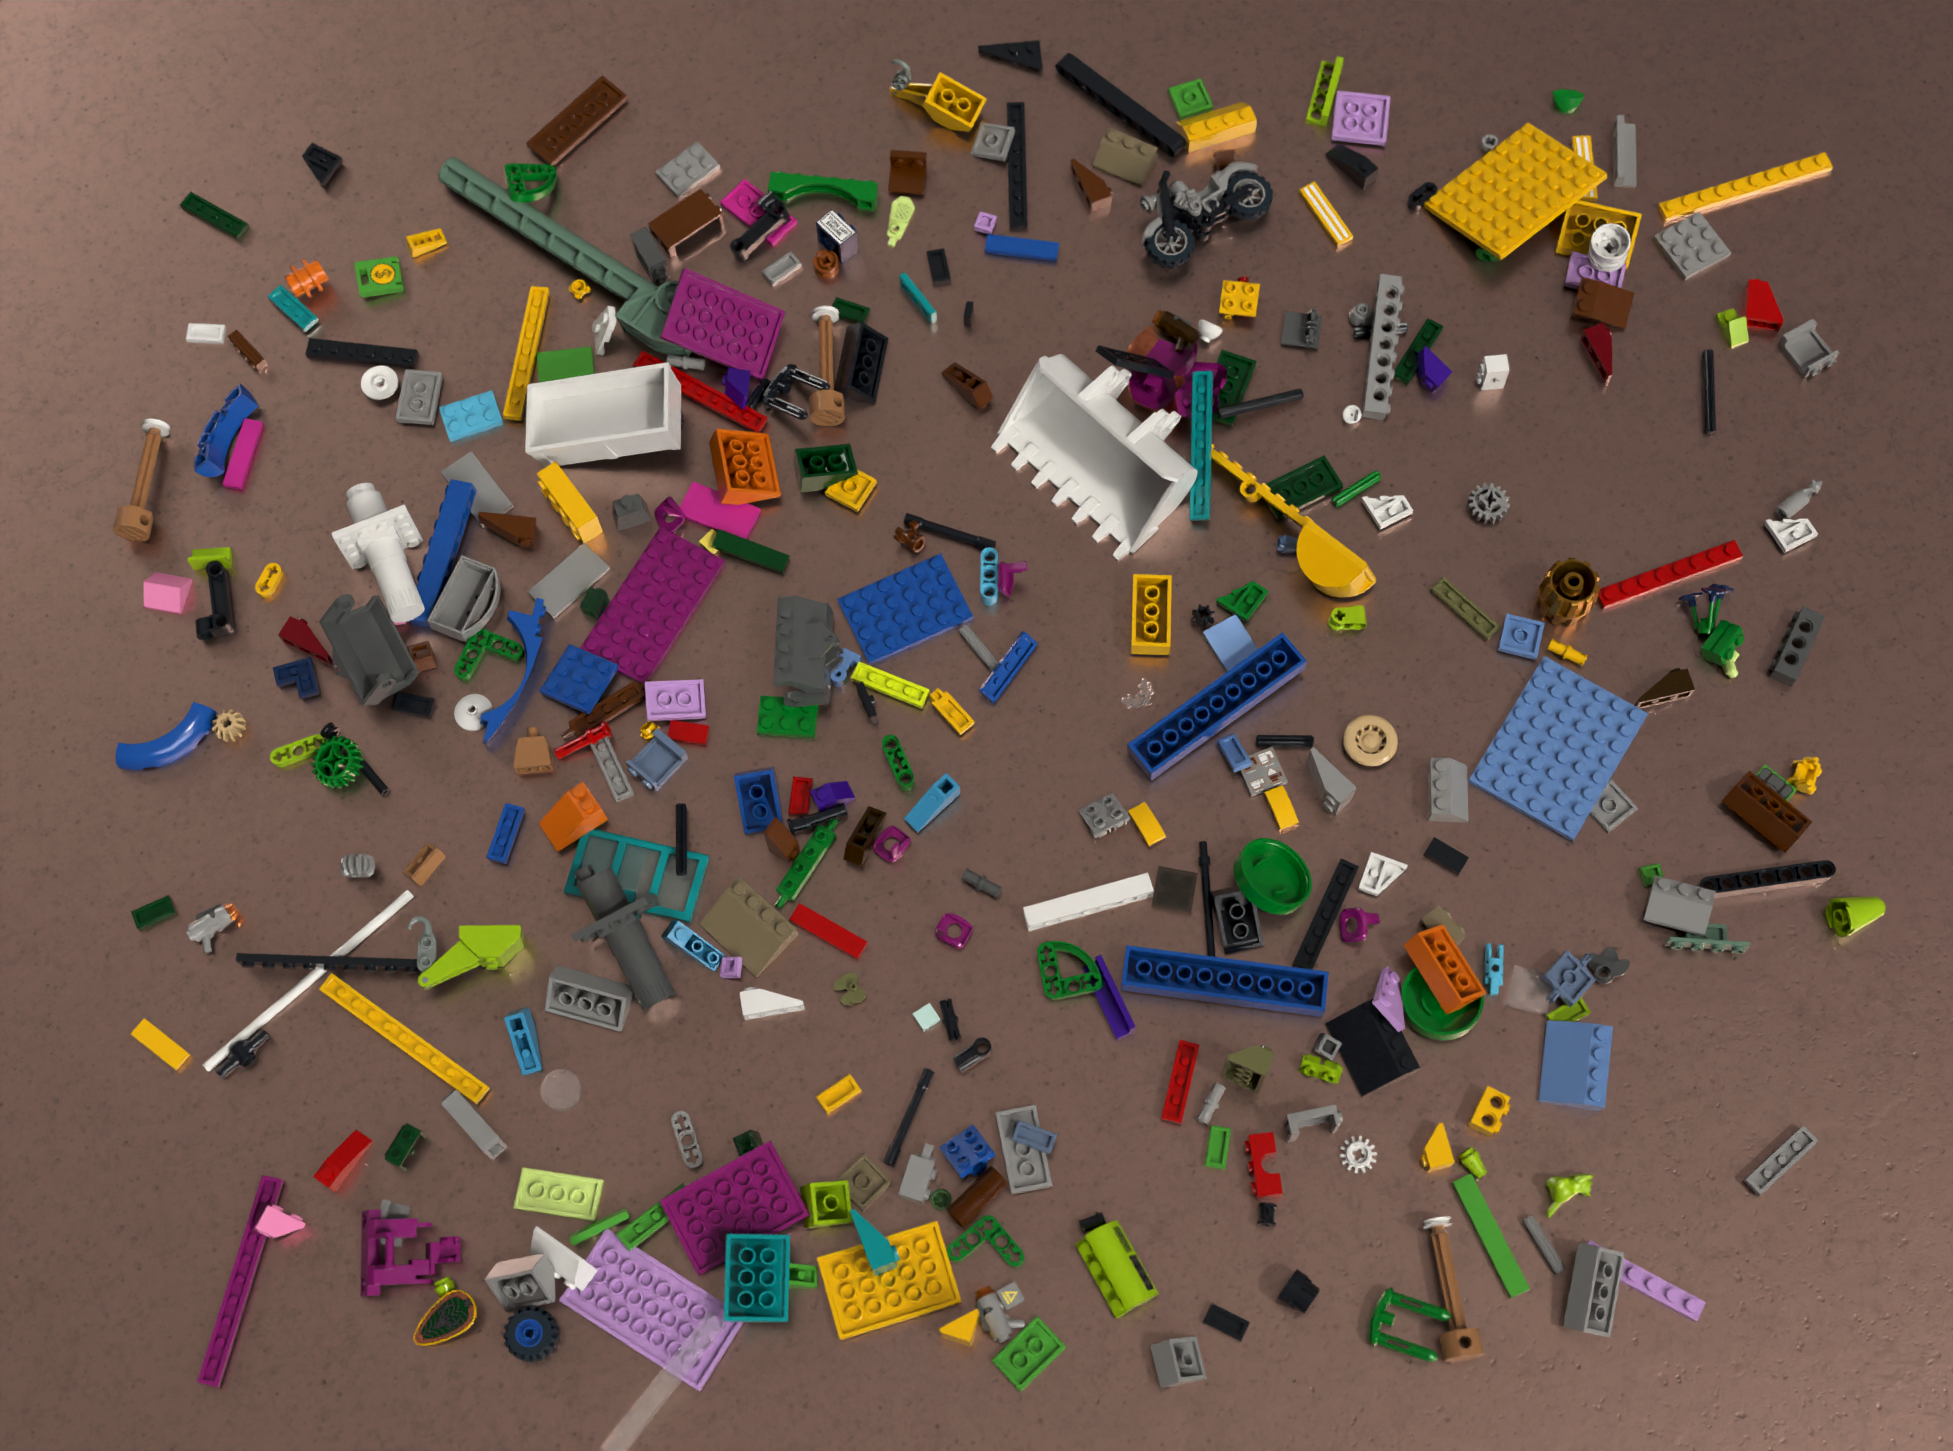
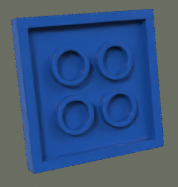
M569 644L539 691L542 695L589 715L619 667L616 663Z

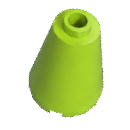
M1835 897L1829 899L1828 902L1830 903L1825 908V915L1829 927L1837 931L1835 934L1839 937H1847L1883 916L1886 907L1879 897Z

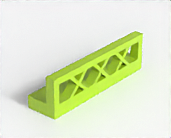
M1337 56L1335 63L1321 62L1306 117L1307 123L1327 126L1342 70L1343 57ZM1324 67L1334 69L1333 73L1326 75L1323 71ZM1326 81L1329 88L1322 90L1319 84ZM1322 96L1325 102L1319 105L1315 99ZM1319 111L1321 119L1313 118L1311 114Z

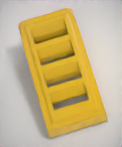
M441 228L406 236V247L412 258L447 244Z

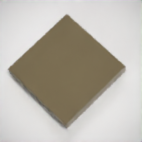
M865 1153L835 1180H848L850 1199L862 1212L893 1184V1181Z

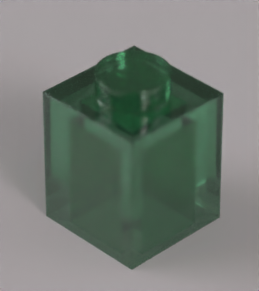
M590 587L580 605L582 613L599 620L610 602L607 592L601 588L594 589Z

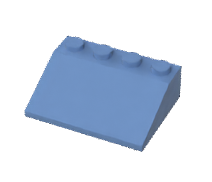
M1547 1020L1538 1101L1594 1111L1604 1109L1613 1026Z

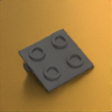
M1311 309L1308 314L1285 311L1281 344L1318 349L1322 316L1317 313L1316 309Z

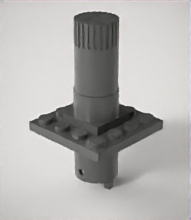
M586 865L575 871V877L580 881L577 886L596 922L571 934L574 941L581 940L583 943L597 936L605 938L642 1010L674 995L675 991L639 921L642 918L640 913L655 907L654 902L658 901L656 894L645 896L630 904L612 867L597 874L592 865Z

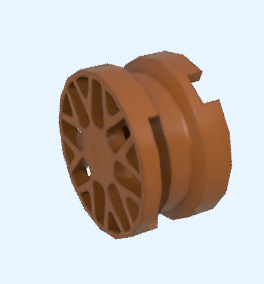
M825 249L817 252L816 256L813 257L816 275L822 279H830L836 276L839 271V261L835 252L831 250L825 251Z

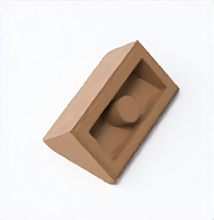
M427 842L402 873L419 886H422L446 856L437 847Z

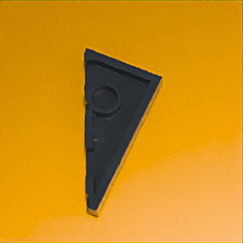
M1039 40L978 46V53H982L985 56L990 57L993 55L1001 58V61L1013 65L1016 64L1023 68L1028 66L1037 69L1038 73H1043Z

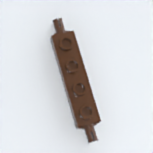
M634 680L597 703L589 715L583 712L570 720V728L560 734L565 741L573 735L579 737L585 734L587 729H593L601 725L603 721H610L645 699V682L639 684Z

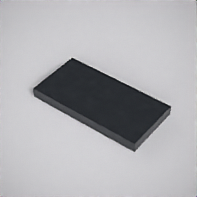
M1101 345L1097 346L1095 351L1118 367L1172 379L1175 374L1154 358Z

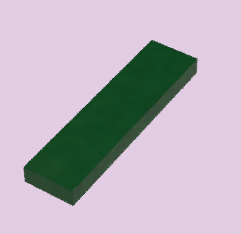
M191 191L180 203L182 209L238 240L249 228L248 223Z
M1429 318L1426 319L1395 368L1394 379L1406 385L1409 384L1418 370L1417 354L1425 346L1431 349L1444 326Z
M718 529L712 543V548L781 574H783L790 555Z

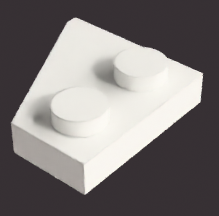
M608 306L598 319L593 322L592 331L594 332L596 355H604L603 344L604 342H609L612 331L615 328V307Z
M1404 495L1393 497L1379 496V498L1364 496L1361 499L1380 530L1411 515L1414 511Z
M1768 519L1764 522V525L1783 553L1806 543L1818 535L1808 519H1783L1782 521Z
M1371 852L1358 890L1377 897L1406 870L1408 865Z

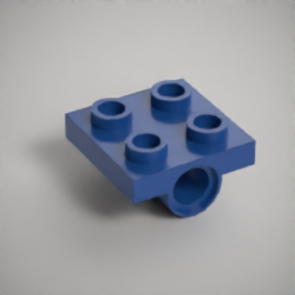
M971 1125L939 1147L961 1179L969 1173L972 1175L981 1174L987 1167V1161L996 1156L974 1125Z

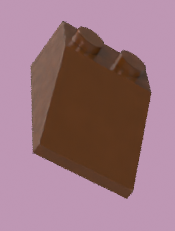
M1582 277L1579 281L1570 317L1599 324L1604 322L1605 325L1625 329L1634 293L1601 281Z

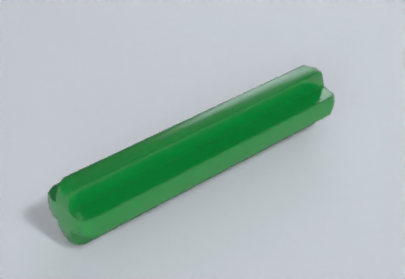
M1374 470L1333 496L1332 502L1335 506H1340L1381 479V474Z

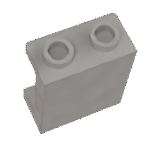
M1814 319L1784 334L1778 343L1804 378L1809 375L1814 376L1818 374L1825 366L1827 368L1836 363V358L1839 355V351L1832 352L1814 330L1817 326Z
M1336 1105L1287 1114L1283 1121L1287 1142L1296 1141L1300 1134V1127L1325 1122L1330 1124L1331 1132L1336 1133L1340 1123L1343 1122L1341 1111L1337 1110Z

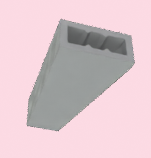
M457 1090L448 1093L444 1097L441 1105L491 1160L495 1159L508 1147Z

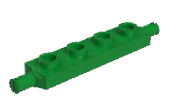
M837 819L830 820L827 826L818 825L776 888L780 895L774 904L776 908L781 910L786 900H795L836 838L833 830L837 823H839Z

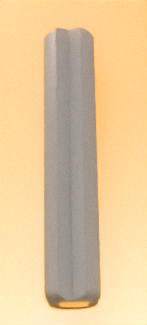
M968 625L962 626L959 629L960 634L987 667L993 671L999 662Z
M1533 1215L1523 1220L1524 1224L1554 1273L1559 1274L1566 1269L1565 1265Z

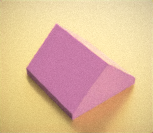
M158 572L153 573L144 581V607L182 614L192 579Z

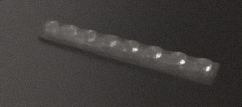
M708 1311L601 1446L600 1449L602 1451H627L726 1326L723 1321L711 1311Z

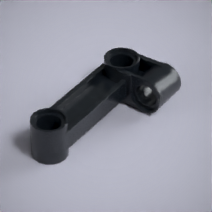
M770 190L756 202L766 214L742 236L734 239L730 244V249L738 261L747 260L754 249L778 227L786 224L790 219L789 212L784 203Z
M212 561L206 567L212 615L195 621L197 639L210 640L215 637L229 635L235 629L228 581L229 572L219 561Z

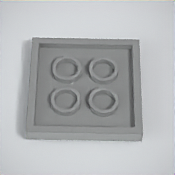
M1700 212L1653 237L1654 242L1684 281L1724 260L1731 254L1730 250Z

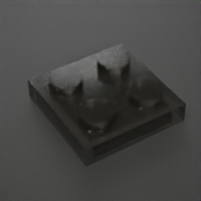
M1158 866L1152 906L1191 913L1198 873Z

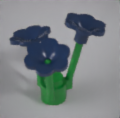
M1712 584L1707 588H1701V591L1709 594L1708 601L1710 602L1708 618H1701V622L1698 621L1695 607L1697 606L1696 599L1701 597L1703 592L1692 593L1678 598L1679 601H1688L1689 608H1691L1693 614L1694 629H1698V634H1711L1716 628L1721 600H1723L1724 594L1734 592V589L1729 588V586Z

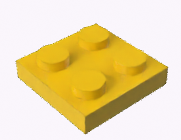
M857 470L858 475L829 486L825 491V496L858 512L877 484L875 478Z

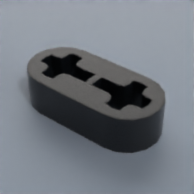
M1426 182L1412 192L1408 197V208L1413 211L1422 209L1424 203L1436 195L1438 191L1436 184Z

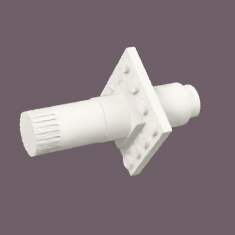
M357 484L346 493L348 499L346 506L353 525L332 532L333 539L352 569L362 568L369 563L391 620L396 623L408 622L420 616L425 608L406 562L407 559L403 549L419 545V543L424 542L405 504L388 511L381 493L375 490L373 484Z

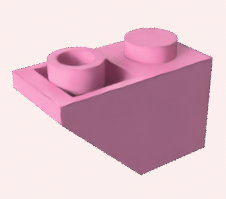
M272 1204L271 1207H265L253 1230L274 1239L304 1228L305 1223L301 1222V1217L292 1213L290 1216L282 1213L283 1208Z

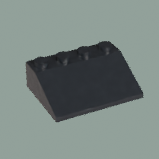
M1373 999L1360 1004L1325 1024L1331 1037L1342 1043L1338 1051L1361 1097L1416 1074L1420 1069L1402 1030L1398 1032L1372 1003Z

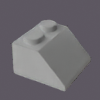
M1196 1336L1168 1339L1150 1345L1160 1388L1207 1379Z

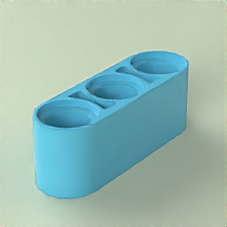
M991 547L985 548L981 552V601L988 606L994 605L998 599V553ZM987 557H992V558H994V560H992V561H987V560H985V559H986ZM988 574H991V575H993L994 577L988 579V578H986L985 576L988 575ZM992 592L993 595L986 596L985 593Z

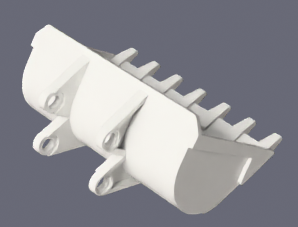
M1058 354L1050 358L1047 356L1040 357L997 433L999 437L993 443L991 449L997 453L1009 444L1019 453L1012 462L1011 467L1017 471L1028 462L1039 472L1032 480L1031 485L1037 489L1048 480L1053 483L1059 490L1051 502L1057 507L1068 498L1080 507L1071 520L1077 525L1090 516L1100 525L1093 534L1092 539L1098 543L1110 534L1120 543L1112 555L1115 560L1119 561L1128 553L1133 554L1159 530L1157 526L1180 505L1196 480L1197 470L1164 442L1180 421L1181 416L1176 411L1169 414L1164 409H1161L1157 413L1154 412L1142 423L1122 406L1116 399L1129 384V379L1132 375L1126 368L1119 372L1112 365L1093 380L1064 354Z

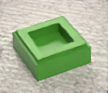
M1660 863L1639 868L1645 888L1651 887L1655 875L1664 878Z

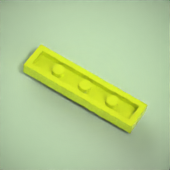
M862 662L857 664L851 676V681L856 683L863 681L864 685L868 688L921 709L930 693V690Z

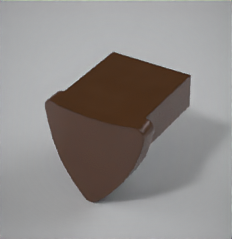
M1225 149L1213 153L1217 171H1222L1230 163L1235 162V150Z

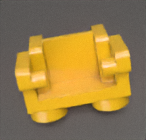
M1812 756L1803 757V760H1794L1792 766L1796 770L1794 776L1789 777L1787 782L1792 786L1796 785L1795 788L1802 793L1813 794L1816 791V779L1822 772L1821 764L1818 763L1819 758Z

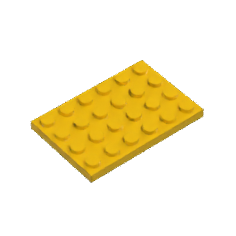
M938 1221L886 1236L885 1238L889 1240L890 1245H895L900 1260L897 1261V1268L874 1276L863 1244L817 1258L840 1341L962 1303Z

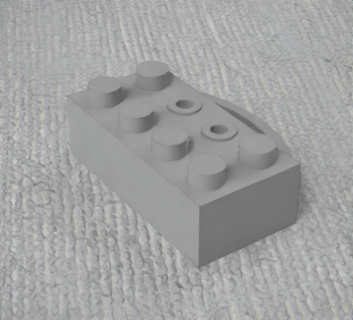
M461 555L427 620L432 630L466 643L469 637L480 631L493 616L500 599V576L496 568ZM495 589L494 598L490 608L488 609L487 613L478 621V619L483 615L484 611L486 610L490 600V596L493 590Z

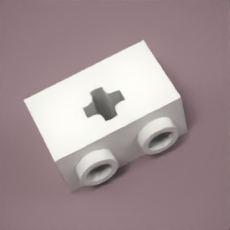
M1507 354L1484 356L1482 364L1479 365V372L1476 373L1477 384H1480L1481 390L1501 389L1504 387L1510 371Z

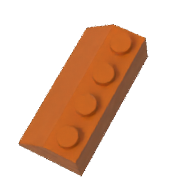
M1444 924L1417 933L1403 945L1446 1014L1457 1011L1486 994V991Z

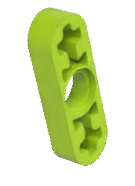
M319 734L303 738L274 749L270 754V760L279 768L317 755L315 749H320L321 746L319 743V747L316 748L314 746L315 741L326 744V740ZM301 746L304 748L301 755H294L296 747ZM279 754L283 756L282 761L277 760Z

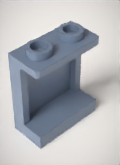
M658 728L652 733L654 738L632 761L629 759L626 761L627 771L636 778L638 776L641 778V783L650 790L652 788L656 792L688 759L686 751Z

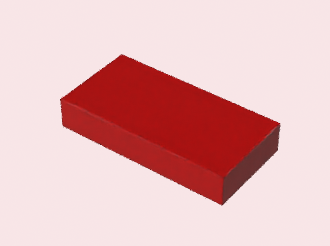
M671 720L667 736L676 742L706 746L710 727L709 725Z
M793 776L788 810L789 816L802 817L805 813L809 814L810 791L812 790L813 778Z

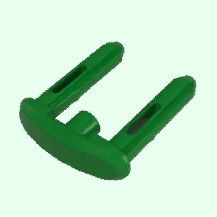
M1392 1287L1386 1289L1379 1298L1372 1314L1369 1332L1371 1344L1374 1347L1378 1344L1427 1362H1435L1438 1359V1355L1432 1349L1382 1333L1381 1326L1385 1324L1392 1327L1395 1322L1396 1314L1387 1312L1389 1304L1440 1321H1448L1451 1318V1314L1444 1308L1394 1292ZM1405 1300L1422 1306V1308H1417L1415 1306L1403 1303L1401 1301ZM1388 1341H1393L1408 1346L1409 1349H1405L1388 1343Z

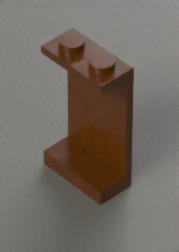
M699 189L649 222L648 227L651 235L666 253L673 257L677 254L676 245L715 219L720 224H723L722 215L724 213L718 205H714L708 193L705 194L702 189Z

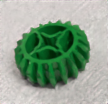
M333 736L332 740L326 739V744L320 743L321 748L315 749L317 755L312 756L315 762L311 764L315 768L312 772L316 775V779L322 785L330 788H342L343 785L349 786V781L354 782V776L360 775L358 770L363 768L360 762L364 761L363 757L360 756L363 752L358 749V744L344 736ZM342 748L346 749L348 757L344 755ZM327 768H330L333 776L329 775Z

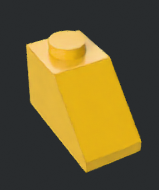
M1443 1122L1436 1126L1422 1151V1155H1420L1422 1166L1427 1168V1172L1451 1167L1455 1163Z

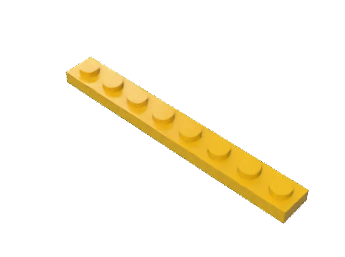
M530 287L503 411L504 419L522 421L527 401V385L531 382L550 290L547 287Z

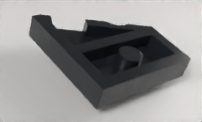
M311 143L302 155L304 161L323 187L343 162L342 157L314 143Z

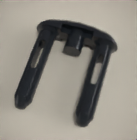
M789 364L768 385L763 394L762 402L765 408L769 409L772 407L799 420H805L808 418L806 410L777 398L779 393L788 394L791 391L790 384L793 380L818 390H830V385L826 380L799 370L794 364Z

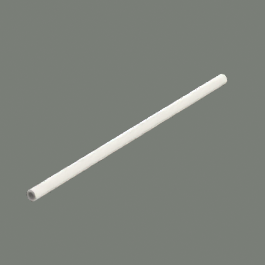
M406 890L330 956H346L414 896L409 890ZM316 967L315 970L311 971L202 1064L205 1069L210 1072L230 1055L229 1051L233 1045L241 1040L246 1041L311 986L327 972L323 970L324 967Z

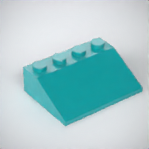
M726 1234L723 1322H788L790 1235Z

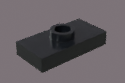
M863 681L857 683V693L870 723L874 724L878 722V716L874 708L876 706L873 695H868Z

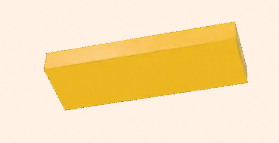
M145 1018L130 1033L176 1071L190 1056L187 1051Z

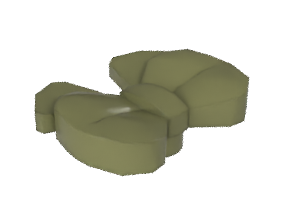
M854 972L843 975L840 980L836 979L834 983L835 991L847 989V993L840 998V1002L845 1006L858 1004L866 998L865 990L858 988V975Z

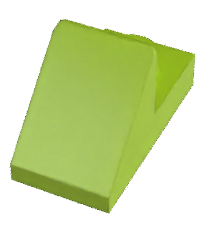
M1734 308L1716 314L1715 318L1731 348L1749 341L1745 316L1739 318Z

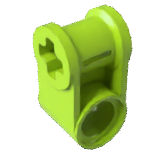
M1356 605L1335 608L1328 619L1329 627L1337 631L1365 628L1367 622L1364 606Z

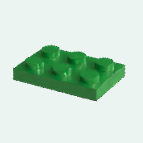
M760 695L756 732L759 735L815 738L819 705L789 707L784 704V697Z

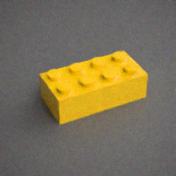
M556 461L536 473L539 478L537 483L541 488V493L546 499L549 498L552 508L556 513H560L563 523L571 528V533L577 541L580 539L582 543L586 544L603 533L596 514Z
M1133 574L1131 654L1169 655L1172 575Z

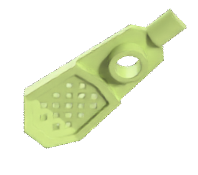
M900 196L892 202L887 236L890 238L888 246L895 247L896 241L902 238L914 213L915 207L908 197Z

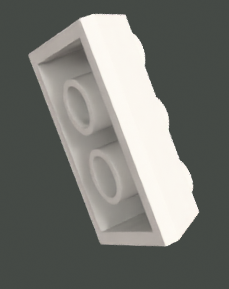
M538 1226L535 1227L530 1254L544 1253L553 1266L557 1279L562 1276L566 1279L564 1281L565 1285L572 1290L577 1287L583 1291L598 1270Z

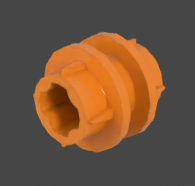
M302 259L303 267L296 270L294 265H291L292 273L284 278L296 298L303 294L311 298L310 290L317 287L319 292H322L321 284L329 281L317 259L310 263Z

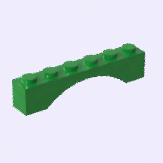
M781 171L771 172L768 184V191H772L780 201L787 202L795 197L809 193H828L846 199L858 209L875 211L879 193L878 182L871 180L860 181L852 178L840 179L837 177H820L819 175H802L800 173L790 174Z

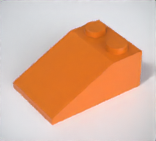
M581 782L567 791L538 824L556 851L559 852L608 819L584 782Z

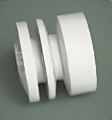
M1612 223L1604 224L1595 230L1588 251L1589 262L1594 268L1603 272H1612L1623 266L1631 243L1627 230L1618 224Z

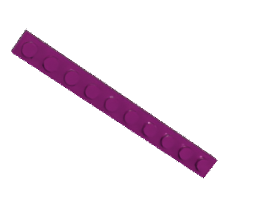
M265 1175L261 1177L197 1380L198 1383L220 1388L267 1237L253 1229L265 1207H271L272 1204L277 1205L284 1183L282 1179Z

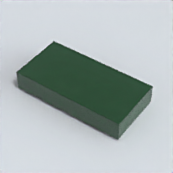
M838 297L835 298L832 307L839 311L838 316L840 319L855 324L859 322L865 323L870 313V308Z
M169 895L131 911L139 931L177 914Z

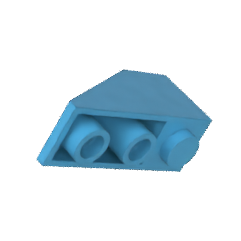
M945 773L930 787L904 820L918 833L960 795V786Z
M672 920L661 935V938L713 972L721 963L722 957H725V954L679 920Z

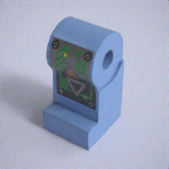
M846 648L843 649L844 654H840L838 657H843L844 661L831 674V681L836 687L845 686L852 668L856 667L859 662H862L860 655Z

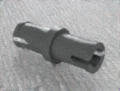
M968 868L961 880L977 887L976 890H983L994 896V898L998 897L1002 889L1001 886L987 880L986 876L983 875L982 877Z

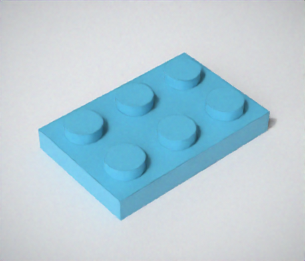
M492 390L439 407L450 442L504 425Z

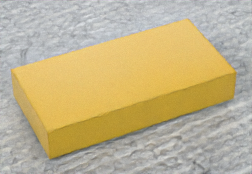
M848 1074L816 1096L825 1112L830 1114L862 1091L851 1074Z

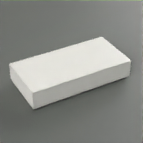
M189 323L186 341L224 344L226 326L220 324Z

